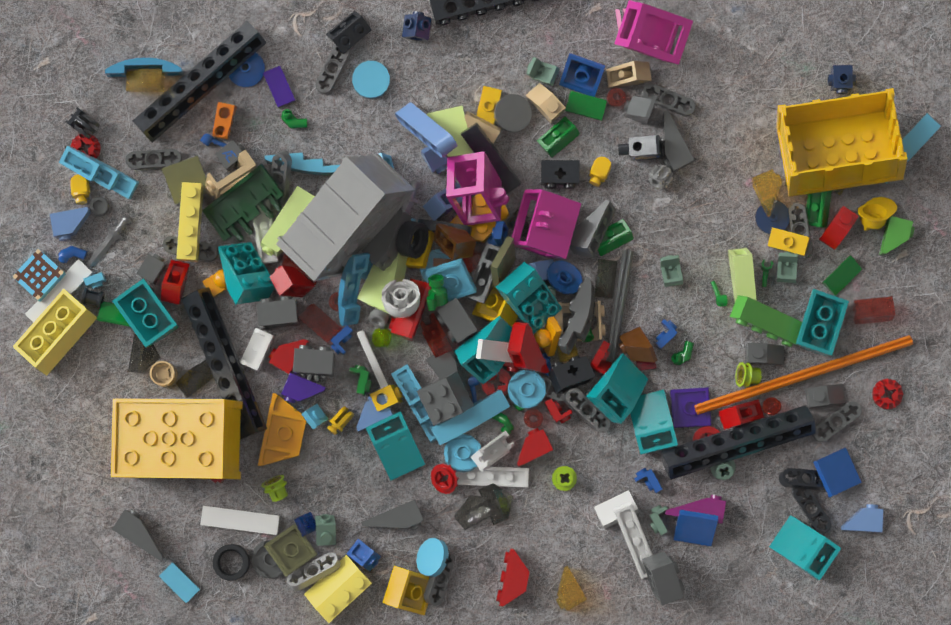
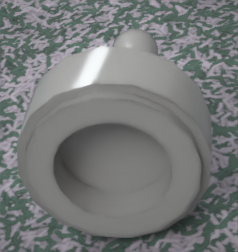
M379 309L372 310L369 321L374 326L384 327L389 320V314Z

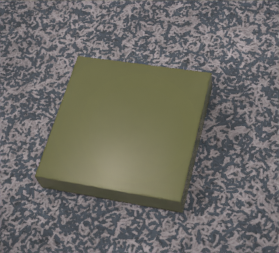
M198 155L162 168L175 204L181 202L182 182L201 183L204 186L203 194L207 193L205 190L206 176Z
M509 236L506 237L491 264L492 283L495 288L506 278L516 260L514 238Z
M296 523L264 545L286 577L318 555Z

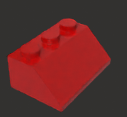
M410 278V281L414 282L419 288V307L409 317L392 318L389 329H392L391 334L413 342L427 304L428 291L431 287L427 282Z

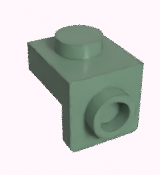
M533 57L532 61L528 64L526 74L535 81L553 86L560 69L557 66L542 62L538 58Z
M792 252L779 253L777 282L796 283L798 254Z
M668 255L660 258V269L664 287L683 284L679 255Z
M658 505L651 509L652 513L648 515L652 521L650 526L655 534L663 535L668 532L659 517L660 513L668 509L667 506L662 507Z
M322 514L315 516L316 546L336 545L334 515Z

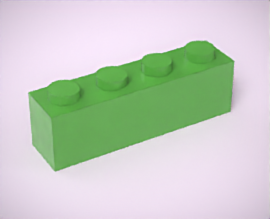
M737 296L730 314L731 318L736 319L735 323L744 327L749 325L751 330L756 333L762 334L764 332L769 339L775 341L777 339L782 340L781 344L792 348V345L799 346L796 344L802 325L801 321L750 297Z

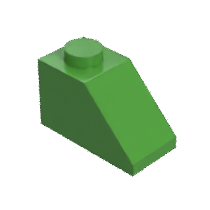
M893 216L887 219L879 255L887 254L908 241L909 238H912L915 229L912 226L913 221Z

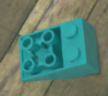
M252 242L218 247L227 290L235 305L258 302L261 299L270 297L275 286Z
M525 262L496 286L503 299L524 323L529 324L533 334L547 323L548 317H553L562 310V307L536 269Z
M498 316L455 350L460 364L482 384L495 376L505 362L476 358L478 339L509 343L512 327L501 316Z
M622 353L586 397L611 422L622 424L634 409L648 378Z
M664 389L640 395L634 409L630 413L640 455L678 446Z
M401 411L366 427L390 481L426 465Z
M791 515L769 546L816 580H821L841 550V547Z

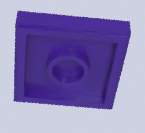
M709 387L670 390L674 428L712 426L711 411L698 415L694 408L696 404L710 400Z

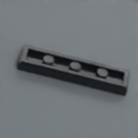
M477 122L461 132V136L474 153L485 151L502 181V188L505 189L506 194L521 185L522 182Z

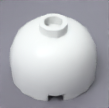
M407 279L399 282L393 280L386 284L382 289L381 298L384 309L396 318H406L414 314L420 304L418 286Z

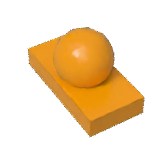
M223 269L218 270L215 274L202 281L206 288H210L213 298L227 290Z
M554 316L548 317L545 329H539L534 334L539 347L545 350L548 357L554 356L562 332Z

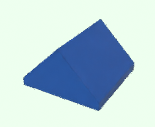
M569 53L559 85L595 97L605 65Z

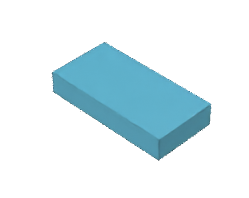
M174 562L159 575L185 603H188L200 590Z

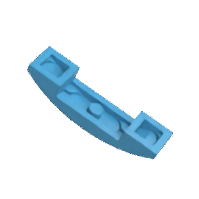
M157 58L128 59L105 69L107 77H127V69H162L165 76L184 75L181 67Z
M369 253L352 255L343 270L338 296L339 320L342 326L358 324L361 306L357 304L361 275L363 272H367Z

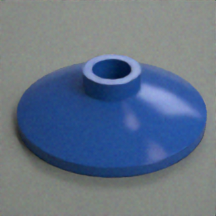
M255 53L229 75L230 80L240 87H252L258 84L265 72L263 59L259 54ZM244 64L249 65L247 70L242 69Z
M559 260L551 263L547 269L548 281L557 291L563 294L578 292L579 285L583 280L581 273L573 264Z

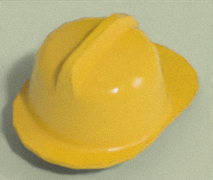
M886 197L872 198L858 208L860 222L864 225L865 231L881 229L887 219L897 211L896 203Z

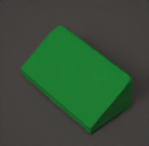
M570 91L565 111L602 121L607 100Z
M565 116L536 141L553 158L579 136L580 133L577 127Z
M832 190L808 194L806 208L809 226L827 227Z
M624 219L608 226L597 250L600 256L634 239L632 231Z
M849 255L822 284L836 296L862 268Z
M104 301L101 304L97 316L98 321L130 327L114 303Z

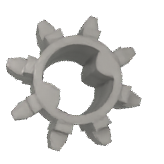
M659 164V166L655 165L648 175L650 176L648 179L650 184L660 190L663 187L667 188L673 180L671 169L662 164Z

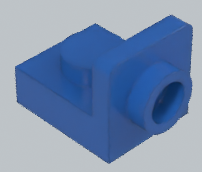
M496 221V226L492 229V235L487 240L488 244L498 247L502 246L506 237H508L509 231L504 221Z
M664 319L661 322L668 332L663 331L655 338L658 341L655 346L659 350L678 333L676 331L677 327L670 320L667 322Z
M348 325L331 339L333 343L331 347L337 354H346V351L339 344L341 342L345 344L353 337L351 335L353 330Z
M644 468L636 473L635 482L646 477L647 480L644 482L649 491L653 490L654 493L662 490L652 469L647 471Z
M357 539L347 552V555L368 571L376 567L381 558V555L360 539Z

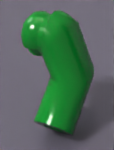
M283 110L281 118L289 128H308L307 118L297 119L291 110Z
M685 341L683 351L674 353L671 356V361L675 365H682L691 359L694 343Z
M500 412L492 417L504 425L501 428L502 433L506 431L510 435L511 431L514 430V425L507 415Z

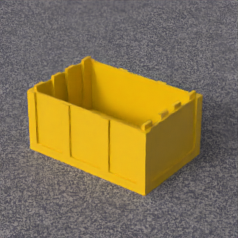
M893 88L882 92L862 95L857 93L851 94L849 97L823 101L817 99L812 100L810 103L790 106L785 104L778 105L776 128L789 197L904 179L907 154L903 149L894 104L895 94Z
M113 399L111 477L241 479V472H239L240 414L243 402L227 399Z

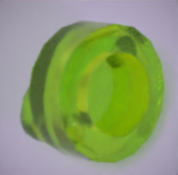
M384 328L374 330L372 342L375 347L389 346L391 342L390 330Z

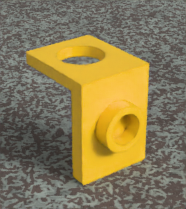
M388 385L370 394L377 411L403 402L401 390L396 385ZM381 393L386 394L388 397V401L384 405L379 404L377 401V397Z

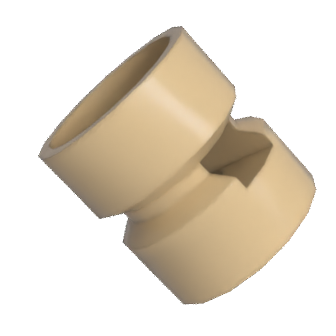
M158 361L152 365L150 378L155 384L161 387H169L177 380L178 372L174 365L166 361Z

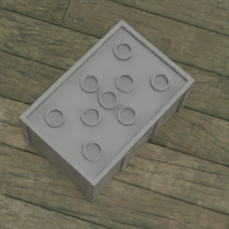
M378 153L374 155L367 154L366 156H343L340 166L328 181L324 183L320 191L304 211L300 213L284 236L277 238L279 241L276 245L313 281L342 276L349 258L352 255L363 254L362 250L393 218L415 191Z

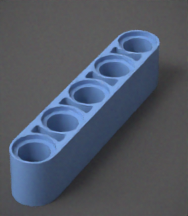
M408 103L395 113L402 126L441 158L458 146L451 134L413 103Z

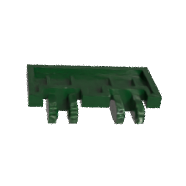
M260 164L203 209L202 212L223 241H227L232 237L227 230L230 229L237 240L242 242L244 237L235 225L240 223L245 232L251 235L253 230L248 223L262 214L257 206L259 205L265 215L271 219L274 215L265 204V201L269 199L274 208L280 212L283 208L278 200L285 196V194L264 165Z

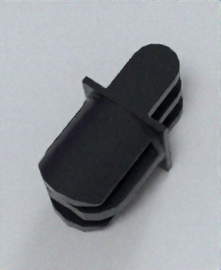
M77 107V111L70 115L72 117L69 121L66 120L65 122L77 132L90 139L91 136L84 129L86 128L94 134L96 130L88 125L89 122L98 128L100 124Z

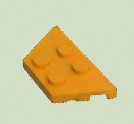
M477 194L472 198V216L492 213L481 194ZM502 205L501 221H505L509 217V212L506 205ZM458 215L450 222L463 225ZM496 221L467 226L472 227L471 236L477 242L484 243L492 235V229L496 226Z
M276 393L272 394L266 423L267 429L264 432L258 466L300 456L307 421L301 415L302 413Z

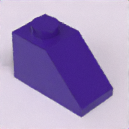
M290 373L281 394L285 396L284 400L295 404L296 401L302 402L324 393L327 388Z

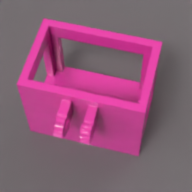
M629 0L614 44L679 65L693 20L644 3ZM679 26H682V29H681V32H680V35H679V38H678V41H677V44H676L674 53H673V55H672V54H670V51H671V48H672V45H673V42H674V39H675V36H676L678 27H679Z
M485 151L447 157L446 197L463 225L501 221V206L506 205L510 199L505 189L502 188V181ZM455 177L462 188L455 189ZM481 194L492 213L472 216V195ZM456 197H463L462 208L457 202Z
M542 189L525 190L511 237L514 238L515 247L547 258L566 259L582 203ZM533 200L537 202L527 239L522 241L520 240L530 201Z

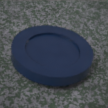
M766 201L756 211V224L766 234H771L772 227L785 230L790 222L789 210L780 201Z

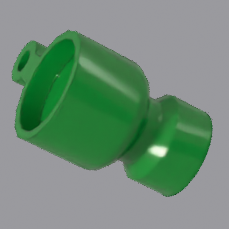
M439 274L428 278L429 286L431 287L427 297L429 311H434L436 307L448 303L447 289L443 287L444 277Z

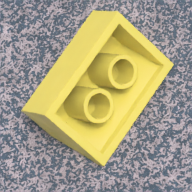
M346 555L340 560V567L337 571L317 581L304 595L321 616L330 623L362 594L372 582Z

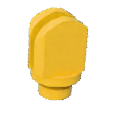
M598 157L595 159L589 174L591 177L589 183L593 186L599 187L601 182H605L611 170V162L608 158Z
M79 174L74 175L70 180L72 198L76 199V204L78 205L86 204L90 194L89 181Z
M346 406L342 407L329 420L332 425H329L327 429L334 435L337 434V430L342 432L343 428L353 418L354 413L352 411L348 412Z

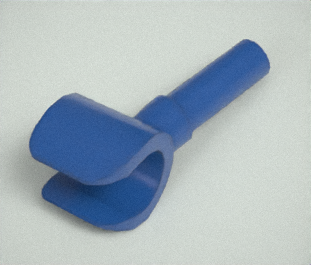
M204 134L200 139L206 146H209L211 142L221 147L227 145L210 134Z
M471 376L467 381L472 393V401L475 403L477 402V395L474 386L480 383L474 376Z

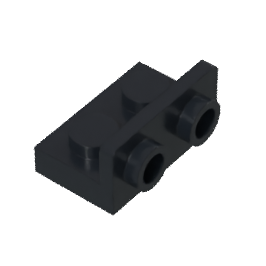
M354 10L326 33V36L342 53H345L371 32L372 29L364 18Z

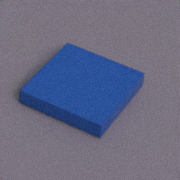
M846 447L813 462L829 497L862 483Z
M680 510L673 540L712 546L718 516Z

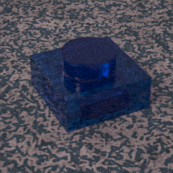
M311 512L294 519L302 537L316 531L315 519Z

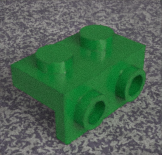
M355 365L354 368L350 367V373L360 375L356 393L365 396L366 392L370 393L372 382L369 380L370 372L367 371V368L360 365Z

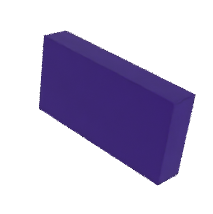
M281 66L263 73L278 108L296 101Z

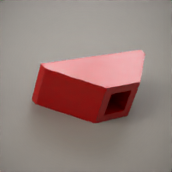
M515 322L512 326L507 350L514 367L547 374L550 371L539 349V344L532 333V328L528 323Z
M511 548L509 552H505L504 563H507L506 571H502L500 582H503V588L498 590L496 601L500 602L499 606L502 607L526 592L529 578V570L516 551Z

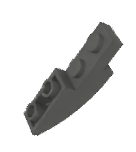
M586 277L584 282L579 285L578 294L570 302L569 310L573 317L569 319L565 333L561 334L558 341L561 351L568 355L577 339L585 341L593 321L595 291L589 277Z

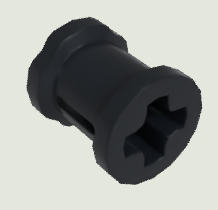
M85 288L81 304L95 305L100 309L101 304L104 302L105 292L101 291L98 293Z

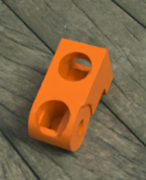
M218 102L213 137L229 139L237 106Z

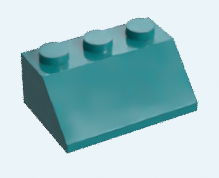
M144 278L112 300L146 348L179 328L177 322Z
M813 289L796 344L819 355L832 356L849 301Z

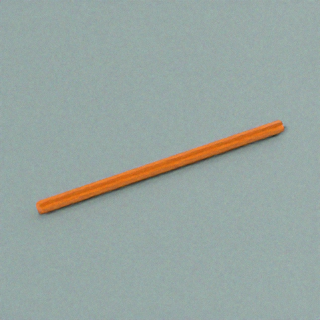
M908 335L696 404L694 406L695 412L699 415L913 345V340Z

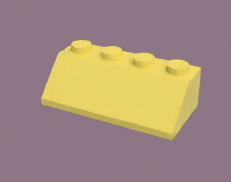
M63 289L13 347L36 369L47 376L94 323L97 317Z

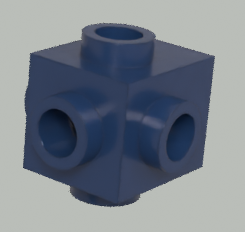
M418 11L405 15L402 37L413 41L429 40L431 18L424 16L423 12Z
M833 65L831 74H828V86H831V91H836V94H847L856 85L853 65Z

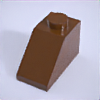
M441 223L436 224L433 240L452 260L473 257L476 240L466 230Z
M640 326L619 336L621 340L619 347L624 355H628L630 360L658 361L653 346Z

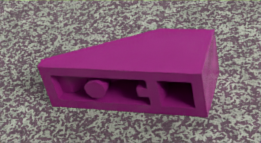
M711 495L710 498L700 499L665 510L664 515L678 517L680 510L717 515V524H723L726 501L722 500V496Z

